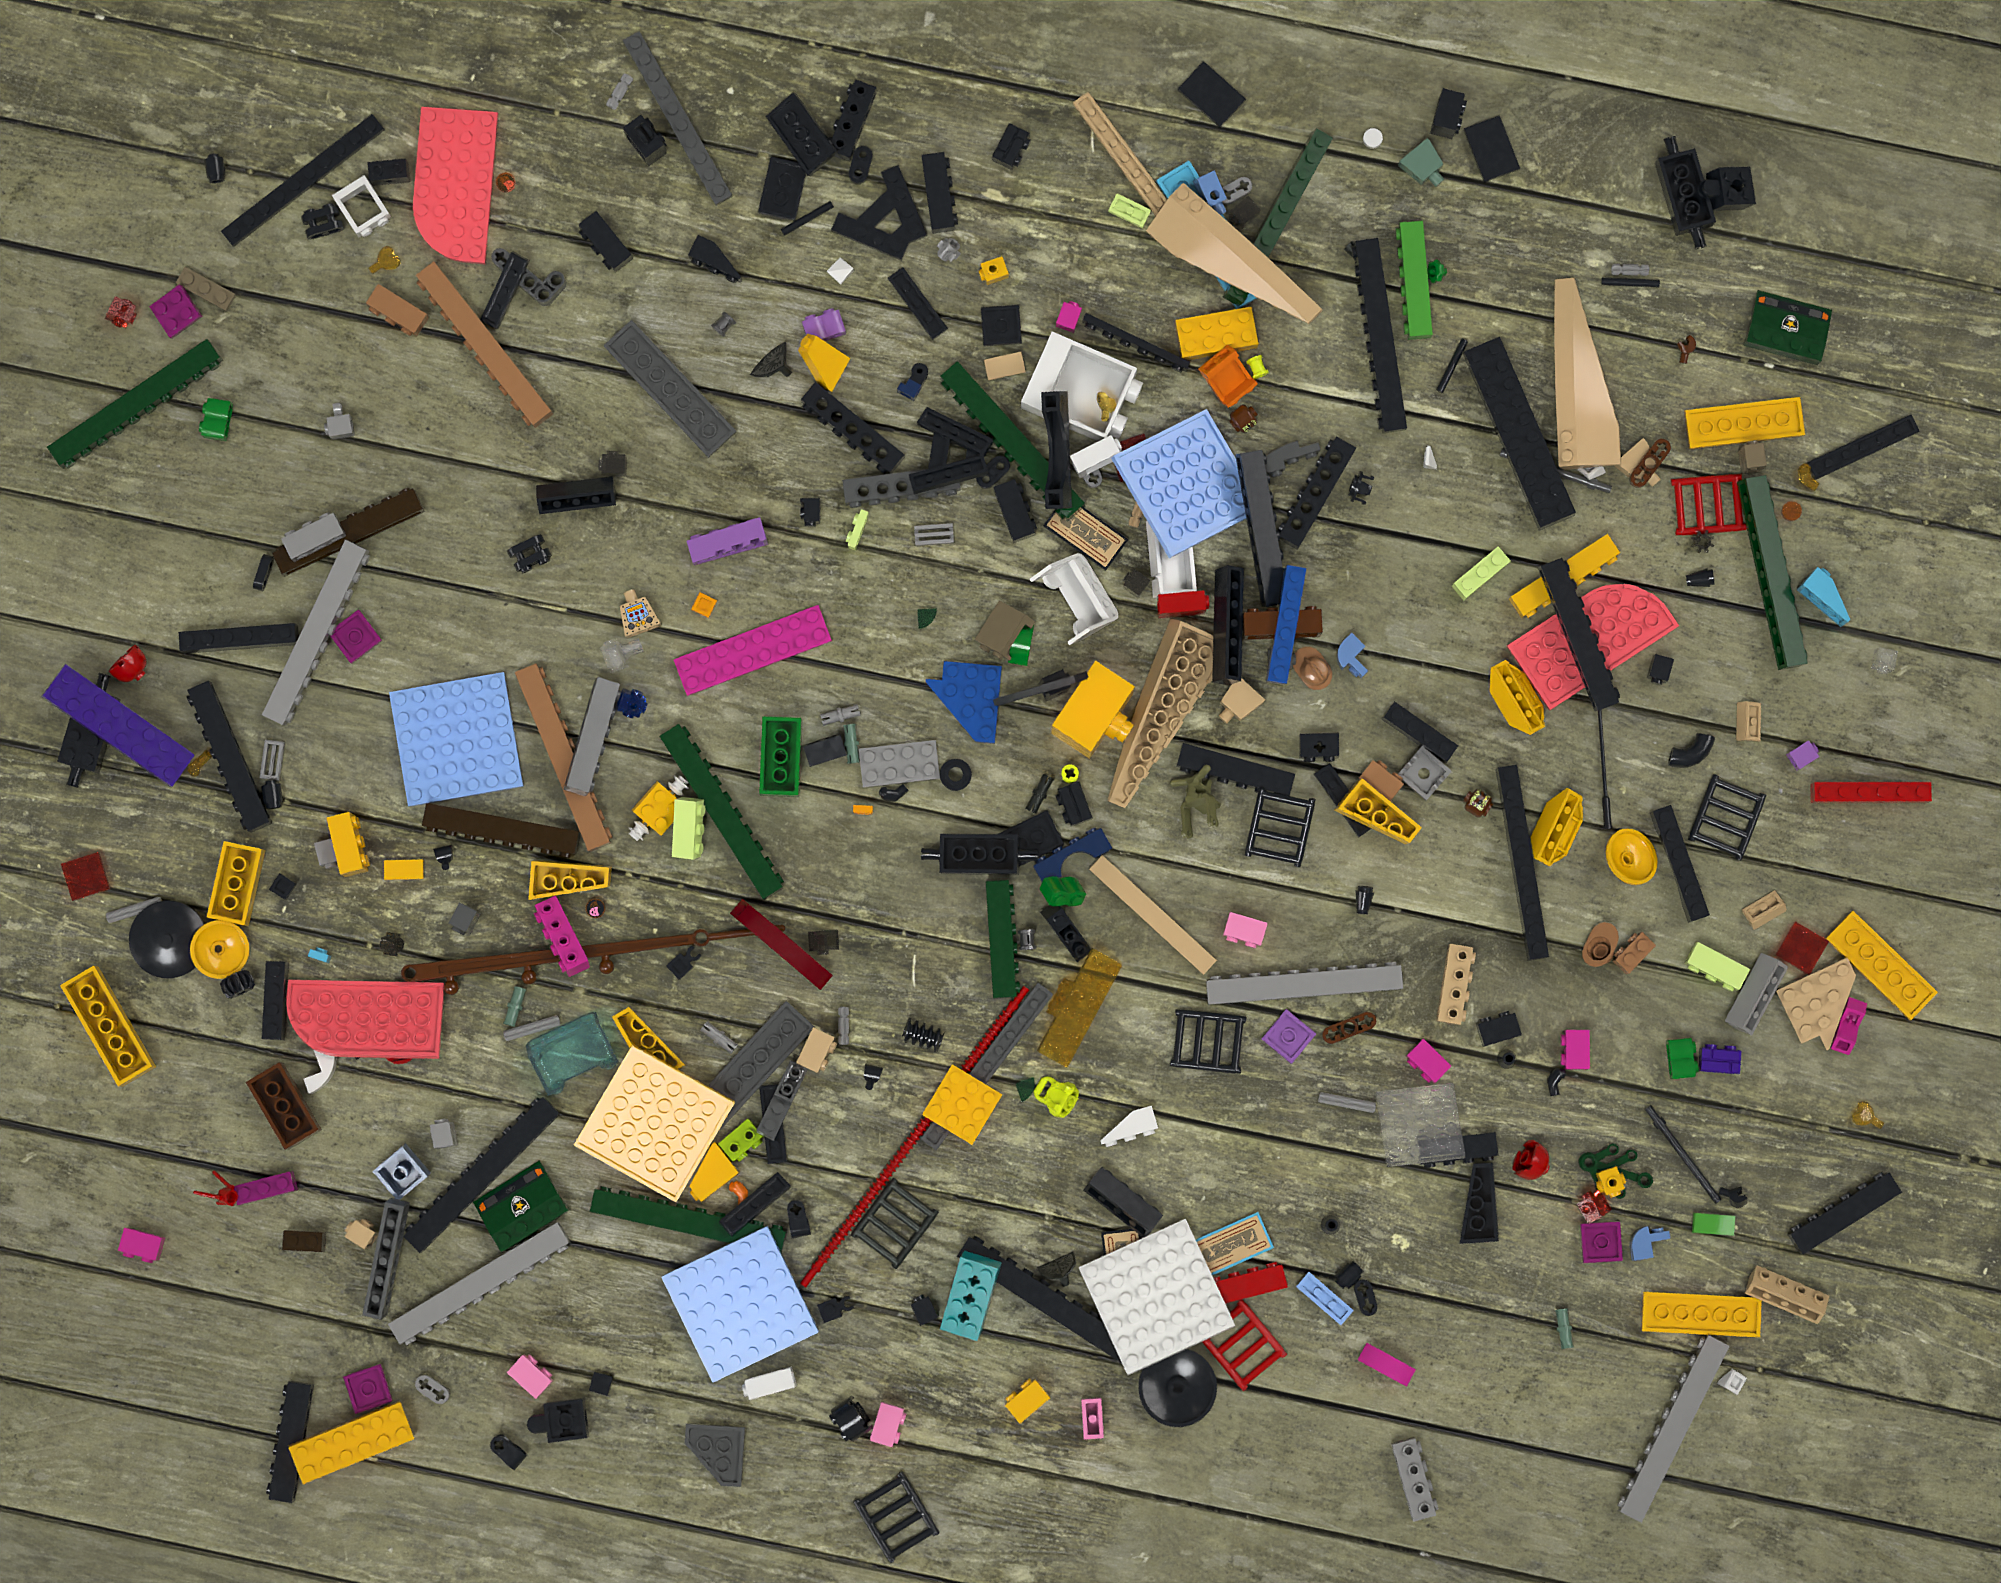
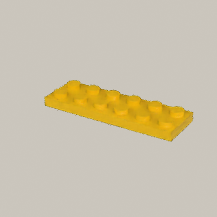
M1800 397L1684 411L1689 449L1805 435Z
M1851 911L1825 938L1844 958H1848L1849 962L1909 1020H1912L1938 993L1854 911Z
M1643 1292L1641 1331L1760 1337L1762 1300L1754 1297Z

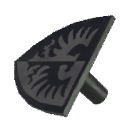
M783 342L766 354L750 375L756 378L770 377L780 371L785 377H789L792 372L786 367V342Z
M1071 1252L1037 1268L1043 1277L1060 1280L1062 1286L1065 1287L1070 1284L1067 1276L1074 1268L1076 1258L1074 1253Z

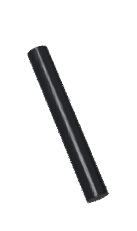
M829 201L780 230L785 236L834 208V206Z
M1602 277L1601 285L1659 288L1660 280Z
M1460 340L1436 389L1438 392H1444L1468 344L1467 340Z

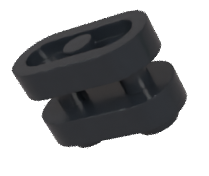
M330 203L323 205L322 209H308L304 211V214L301 216L303 225L310 226V228L305 230L307 239H317L344 230L342 221L335 219V217L340 215L338 206ZM328 220L327 223L317 225L318 222Z
M542 534L536 535L507 550L510 558L516 557L518 560L514 564L517 572L521 571L524 574L532 570V566L538 563L543 565L550 561L549 557L552 554L549 548L542 549L541 547L545 542ZM534 549V554L526 558L524 557L523 553Z

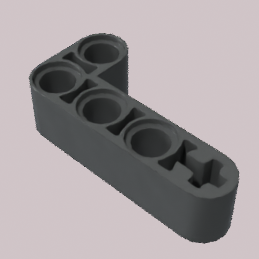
M498 248L493 251L491 258L495 266L503 271L505 263L502 260H498L497 257H504L507 262L510 253L503 248ZM526 268L518 286L540 305L549 306L565 289L566 279L561 272L554 271L542 282ZM561 278V284L557 286L552 284L553 279ZM532 279L535 281L534 285L530 288L526 287V281ZM542 292L549 293V297L546 300L539 299Z

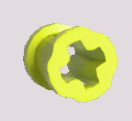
M1262 355L1252 357L1246 361L1253 372V379L1261 378L1269 373L1262 362Z
M1071 764L1064 766L1061 771L1063 781L1072 783L1078 779L1079 771L1076 766ZM1072 769L1075 777L1066 778L1067 774L1065 771Z

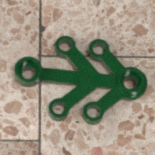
M1609 1144L1606 1149L1596 1154L1590 1152L1583 1153L1579 1158V1167L1583 1171L1590 1173L1597 1192H1599L1596 1185L1598 1181L1597 1169L1603 1171L1617 1166L1619 1173H1623L1624 1178L1637 1182L1641 1188H1649L1653 1183V1177L1649 1173L1636 1174L1618 1168L1629 1161L1632 1162L1637 1159L1638 1155L1635 1150H1628L1625 1155L1607 1164L1599 1161L1609 1155H1616L1619 1152V1147L1616 1144ZM1611 1146H1615V1153L1609 1151ZM1629 1152L1635 1154L1634 1159L1628 1158ZM1587 1158L1592 1161L1590 1166L1585 1164ZM1642 1177L1647 1178L1648 1181L1646 1184L1641 1183ZM1625 1189L1622 1190V1191H1623V1195H1622L1621 1197H1619V1196H1615V1197H1616L1617 1199H1622V1198H1624L1625 1195H1626Z

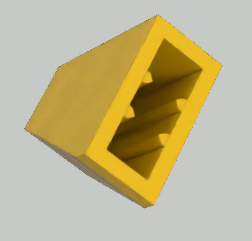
M807 334L801 340V346L798 351L816 382L825 390L832 392L850 358L819 337Z
M716 1142L709 1148L689 1186L692 1189L690 1194L696 1201L700 1200L703 1202L739 1174V1171Z

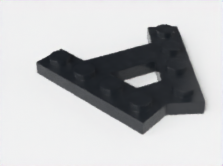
M899 165L881 172L887 191L857 219L838 212L831 231L902 261L909 243L925 238L927 234ZM894 209L896 210L901 226L893 234L875 228Z
M926 407L918 419L917 425L934 434L928 469L908 474L913 493L918 494L989 475L984 457L994 443L993 439ZM950 442L967 449L964 460L947 464Z

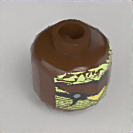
M1242 404L1230 413L1231 419L1229 422L1237 432L1246 433L1257 424L1255 417L1258 414L1252 406L1248 408Z
M1480 789L1474 790L1473 793L1469 791L1463 800L1466 802L1465 810L1477 818L1482 817V815L1485 817L1493 806V803H1491L1492 797Z

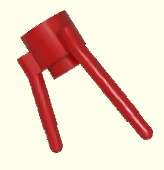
M212 1171V1174L226 1188L220 1189L217 1195L201 1191L193 1192L195 1195L219 1200L216 1202L217 1205L234 1206L238 1199V1194L234 1190L235 1186L229 1184L216 1171Z

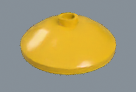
M1621 829L1609 838L1606 845V859L1616 877L1630 885H1641L1648 882L1655 875L1658 863L1657 854L1652 843L1645 835L1634 829Z
M215 920L204 924L196 931L191 940L190 955L193 964L201 973L211 978L224 979L244 967L249 956V943L245 933L237 925L231 922ZM220 945L221 951L215 952V946Z

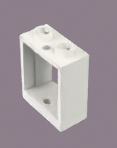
M365 175L332 195L359 238L361 236H368L373 232L372 229L377 226H384L389 222L388 219L391 218ZM368 189L382 212L357 227L343 203Z
M1112 435L1074 453L1070 456V459L1079 478H1082L1112 463L1111 458L1122 452V447L1118 439H1113Z
M791 1366L744 1380L745 1384L742 1385L744 1396H748L749 1400L794 1388L797 1386Z

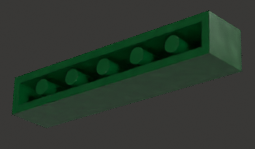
M1009 880L986 881L993 999L1014 998L1016 993H1020V983L1015 981V974H1019L1018 962H1014V954H1018L1017 942L1013 943V935H1016V923H1012L1011 915H1015V906L1010 904V896H1014L1013 884H1009Z

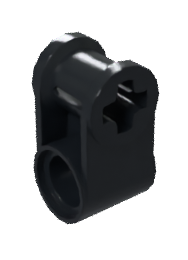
M799 1200L791 1201L787 1206L791 1238L811 1235L804 1204ZM793 1204H797L798 1207L801 1206L802 1209L799 1210V1214L790 1211L793 1208Z
M496 1435L490 1442L491 1450L513 1470H516L528 1456L523 1449L504 1435ZM495 1440L498 1442L502 1440L504 1442L502 1444L504 1448H496L495 1446L497 1445V1443L495 1442Z

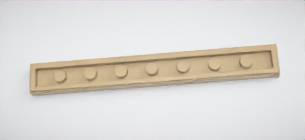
M1085 93L1073 102L1074 107L1156 217L1167 201V198L1090 93Z
M1103 855L1089 869L1203 975L1217 961Z

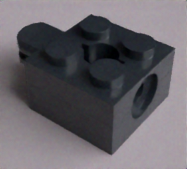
M639 115L623 127L626 138L648 167L667 154L665 139L659 132L655 133L654 125L648 117L644 119L642 115Z
M1750 166L1719 167L1706 173V180L1700 182L1697 187L1701 198L1710 199L1713 211L1744 210L1756 204Z
M585 1398L544 1403V1414L532 1415L527 1421V1428L531 1433H547L548 1443L589 1437Z

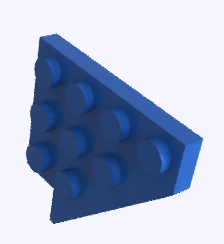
M944 661L942 680L926 679V684L975 742L995 744L998 706L994 705L993 699L999 698L1002 666Z

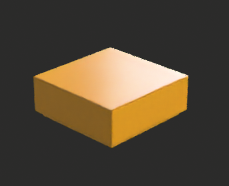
M699 592L691 610L709 618L717 600Z
M853 805V813L872 815L873 806Z

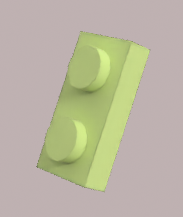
M1116 194L1108 212L1143 229L1151 210L1124 196Z
M861 509L860 514H855L852 523L855 524L853 532L849 531L846 538L848 548L856 551L869 516L868 511Z

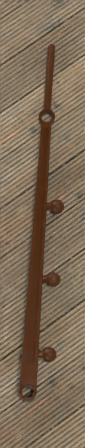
M783 924L775 925L782 932L785 931ZM699 929L693 934L584 945L581 947L587 959L602 958L599 970L601 973L608 975L614 970V963L609 959L611 955L694 944L698 947H704L709 941L754 936L755 934L749 929L708 933L704 929ZM700 932L705 933L707 936L706 942L702 944L697 943L695 939L696 935ZM551 949L408 964L402 968L401 976L407 982L446 978L447 982L444 984V991L448 995H455L459 990V984L454 980V976L524 967L521 979L523 983L531 985L537 979L532 966L558 963L560 959L558 955H553ZM410 968H413L416 972L415 977L412 979L406 977V971Z

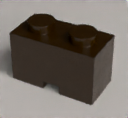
M283 1230L282 1250L325 1252L326 1232Z

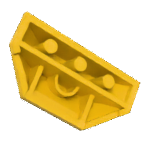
M1507 660L1491 667L1490 694L1508 724L1529 735L1544 728L1543 704L1524 672L1509 664Z
M1566 788L1546 803L1530 837L1533 856L1536 860L1550 867L1553 863L1567 856L1583 822V796Z

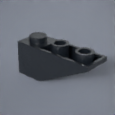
M697 235L688 254L690 262L698 267H701V265L707 267L708 271L715 275L720 273L726 276L725 279L732 283H736V281L741 283V276L717 244Z
M1049 905L1040 912L1076 962H1079L1092 952L1090 946L1061 906Z

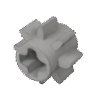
M945 238L937 244L939 248L937 254L943 261L952 262L961 254L958 251L960 245L953 238Z

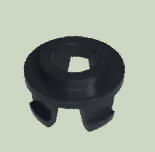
M1360 471L1358 475L1353 477L1348 496H1351V502L1356 500L1362 502L1361 505H1365L1366 501L1357 498L1356 495H1370L1372 486L1361 480L1362 478L1374 480V476L1363 475V472Z
M961 759L948 760L940 770L942 784L952 791L966 788L972 778L970 766ZM954 767L960 768L963 772L962 779L959 781H952L949 778V771Z

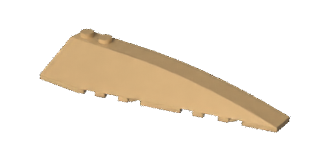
M1184 183L1170 195L1146 230L1149 235L1173 256L1187 261V263L1219 277L1220 280L1246 293L1248 292L1278 309L1286 311L1307 324H1310L1323 311L1269 258Z
M1575 278L1555 279L1554 347L1559 467L1564 470L1621 465L1620 428L1614 413L1613 404L1611 403L1609 390L1604 380L1596 347L1592 340V334L1588 327L1587 317L1582 307Z
M1170 619L1131 721L1134 727L1125 739L1108 797L1109 802L1126 808L1139 789L1141 781L1149 774V769L1158 761L1162 750L1167 748L1182 726L1186 715L1190 714L1194 708L1193 705L1196 700L1201 698L1205 692L1204 689L1207 684L1211 683L1213 635L1185 622Z

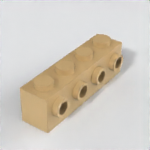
M1455 944L1448 945L1436 1022L1461 1025V1022H1465L1467 1011L1463 1010L1464 1003H1468L1470 991H1466L1467 984L1471 983L1473 972H1470V965L1474 964L1476 956L1472 947Z
M1758 1265L1750 1274L1745 1291L1747 1295L1816 1324L1825 1315L1829 1295L1821 1291L1814 1290L1802 1283L1795 1282Z

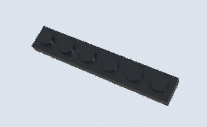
M1085 313L1082 323L1085 324L1084 327L1094 332L1098 330L1102 332V336L1110 340L1115 338L1120 341L1119 344L1127 348L1132 346L1143 356L1151 355L1160 364L1167 363L1172 365L1171 368L1177 372H1187L1190 366L1189 361Z

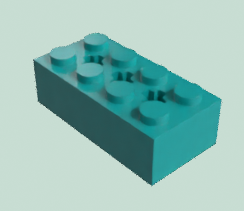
M968 1251L963 1252L959 1260L940 1330L978 1341L983 1330L1002 1262Z

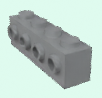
M1761 953L1738 994L1734 1005L1728 1012L1725 1022L1735 1029L1753 1035L1788 966L1776 958Z
M1413 1437L1391 1443L1412 1521L1436 1516L1435 1511L1438 1510L1436 1499H1432L1430 1491H1433L1430 1479L1427 1480L1425 1472H1428L1425 1460L1421 1461L1419 1453H1422L1420 1441H1416Z

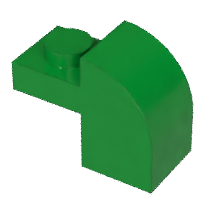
M1024 625L1010 647L1009 656L1012 658L1010 661L1008 660V663L1027 666L1034 625L1032 628Z

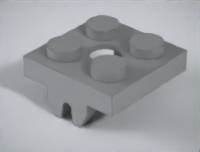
M1422 746L1398 775L1403 778L1402 781L1427 801L1451 773V770ZM1421 768L1429 770L1430 775L1427 779H1421L1418 776Z

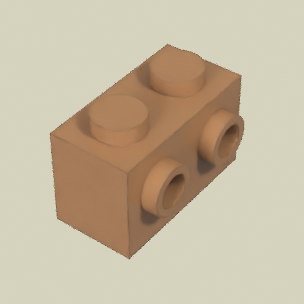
M1373 760L1359 779H1364L1391 801L1404 785L1401 782L1403 778L1395 772L1393 774L1389 773L1386 770L1388 766L1380 760L1377 762Z
M1643 932L1638 935L1634 933L1627 940L1629 944L1625 948L1621 947L1614 954L1616 958L1613 962L1626 975L1656 946Z

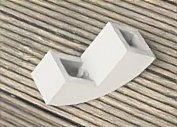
M314 1050L322 1072L304 1078L309 1094L319 1091L329 1082L336 1069L337 1057Z

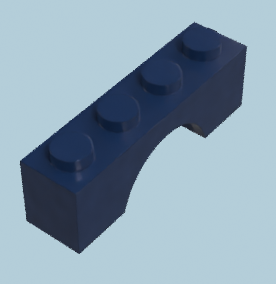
M1094 827L1085 832L1087 836L1084 838L1076 837L1069 841L1070 845L1063 849L1060 846L1052 851V856L1048 858L1043 856L1038 859V862L1035 861L1036 865L1033 868L1041 882H1043L1044 878L1052 876L1061 879L1062 864L1068 856L1074 853H1086L1096 859L1112 850V846L1101 828L1097 830Z

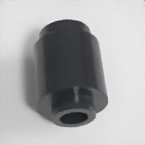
M219 154L208 155V158L204 159L209 183L224 182L226 172L223 157H219Z
M276 780L266 781L265 785L261 786L263 803L266 805V809L281 808V803L283 802L281 784L277 783Z
M1352 1261L1350 1264L1347 1263L1335 1275L1337 1278L1335 1282L1342 1289L1346 1287L1349 1290L1362 1277L1361 1274L1364 1271Z

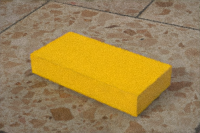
M423 859L384 860V880L424 879Z

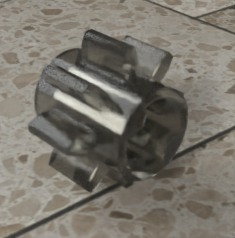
M1707 530L1704 531L1703 535H1701L1700 531H1696L1697 536L1690 537L1694 540V544L1691 547L1698 548L1697 553H1700L1702 549H1704L1705 553H1709L1708 547L1715 546L1711 543L1714 536L1709 537ZM1700 537L1706 539L1705 546L1699 545Z
M387 932L386 936L381 937L380 948L384 950V955L397 956V952L403 951L404 941L400 938L401 934Z

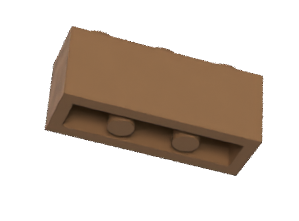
M380 284L376 286L366 302L368 307H370L368 310L376 316L381 314L386 317L385 321L392 326H395V324L402 327L401 331L408 336L413 334L417 337L429 319L425 312Z

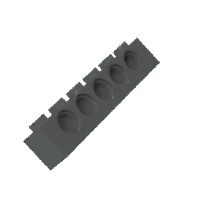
M923 470L842 480L846 506L850 505V508L861 507L863 503L879 505L881 504L880 501L888 500V503H896L902 498H907L908 501L917 500L919 496L925 495L927 498H935L941 493H946V496L956 495L957 491H961L960 482L914 494L908 474ZM899 483L907 485V489L904 492L896 489ZM885 485L888 487V492L886 494H879L877 492L878 487ZM861 488H867L869 494L861 497L858 491Z
M394 1198L385 1202L362 1316L382 1320L388 1315L410 1202Z

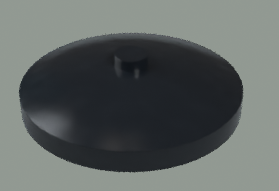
M171 900L153 903L144 908L131 925L129 932L131 954L136 963L153 976L166 979L183 976L196 968L191 959L190 944L196 931L205 923L193 908L184 903Z
M1185 1349L1142 1369L1138 1383L1139 1397L1147 1413L1159 1423L1170 1427H1186L1199 1422L1213 1407L1217 1395V1380L1212 1367L1205 1358L1192 1350Z

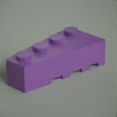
M760 517L740 524L729 525L721 530H711L709 534L703 536L701 534L693 535L690 537V540H687L693 565L768 545Z

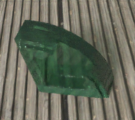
M937 608L917 609L918 629L926 628L934 621Z
M1034 1077L1015 1083L1021 1102L1027 1100L1033 1093L1035 1086Z

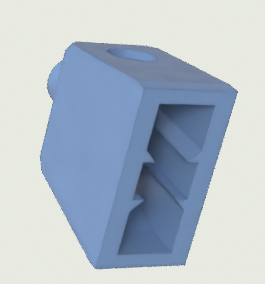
M1215 170L1193 181L1200 197L1220 215L1227 212L1222 203L1227 198ZM1211 192L1215 194V196H1216V199H1215V200L1211 199V197H1210V193H1211Z

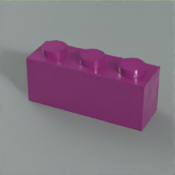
M290 1171L236 1185L234 1190L238 1194L237 1205H244L298 1191L294 1172Z

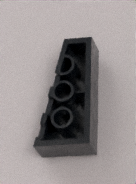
M1493 1162L1473 1164L1459 1244L1499 1242Z

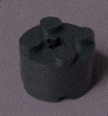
M853 1396L848 1397L832 1408L829 1415L834 1425L837 1424L841 1429L840 1435L846 1442L848 1440L854 1442L873 1429V1425H868L870 1421L868 1414L859 1402L855 1404L852 1401L854 1399Z

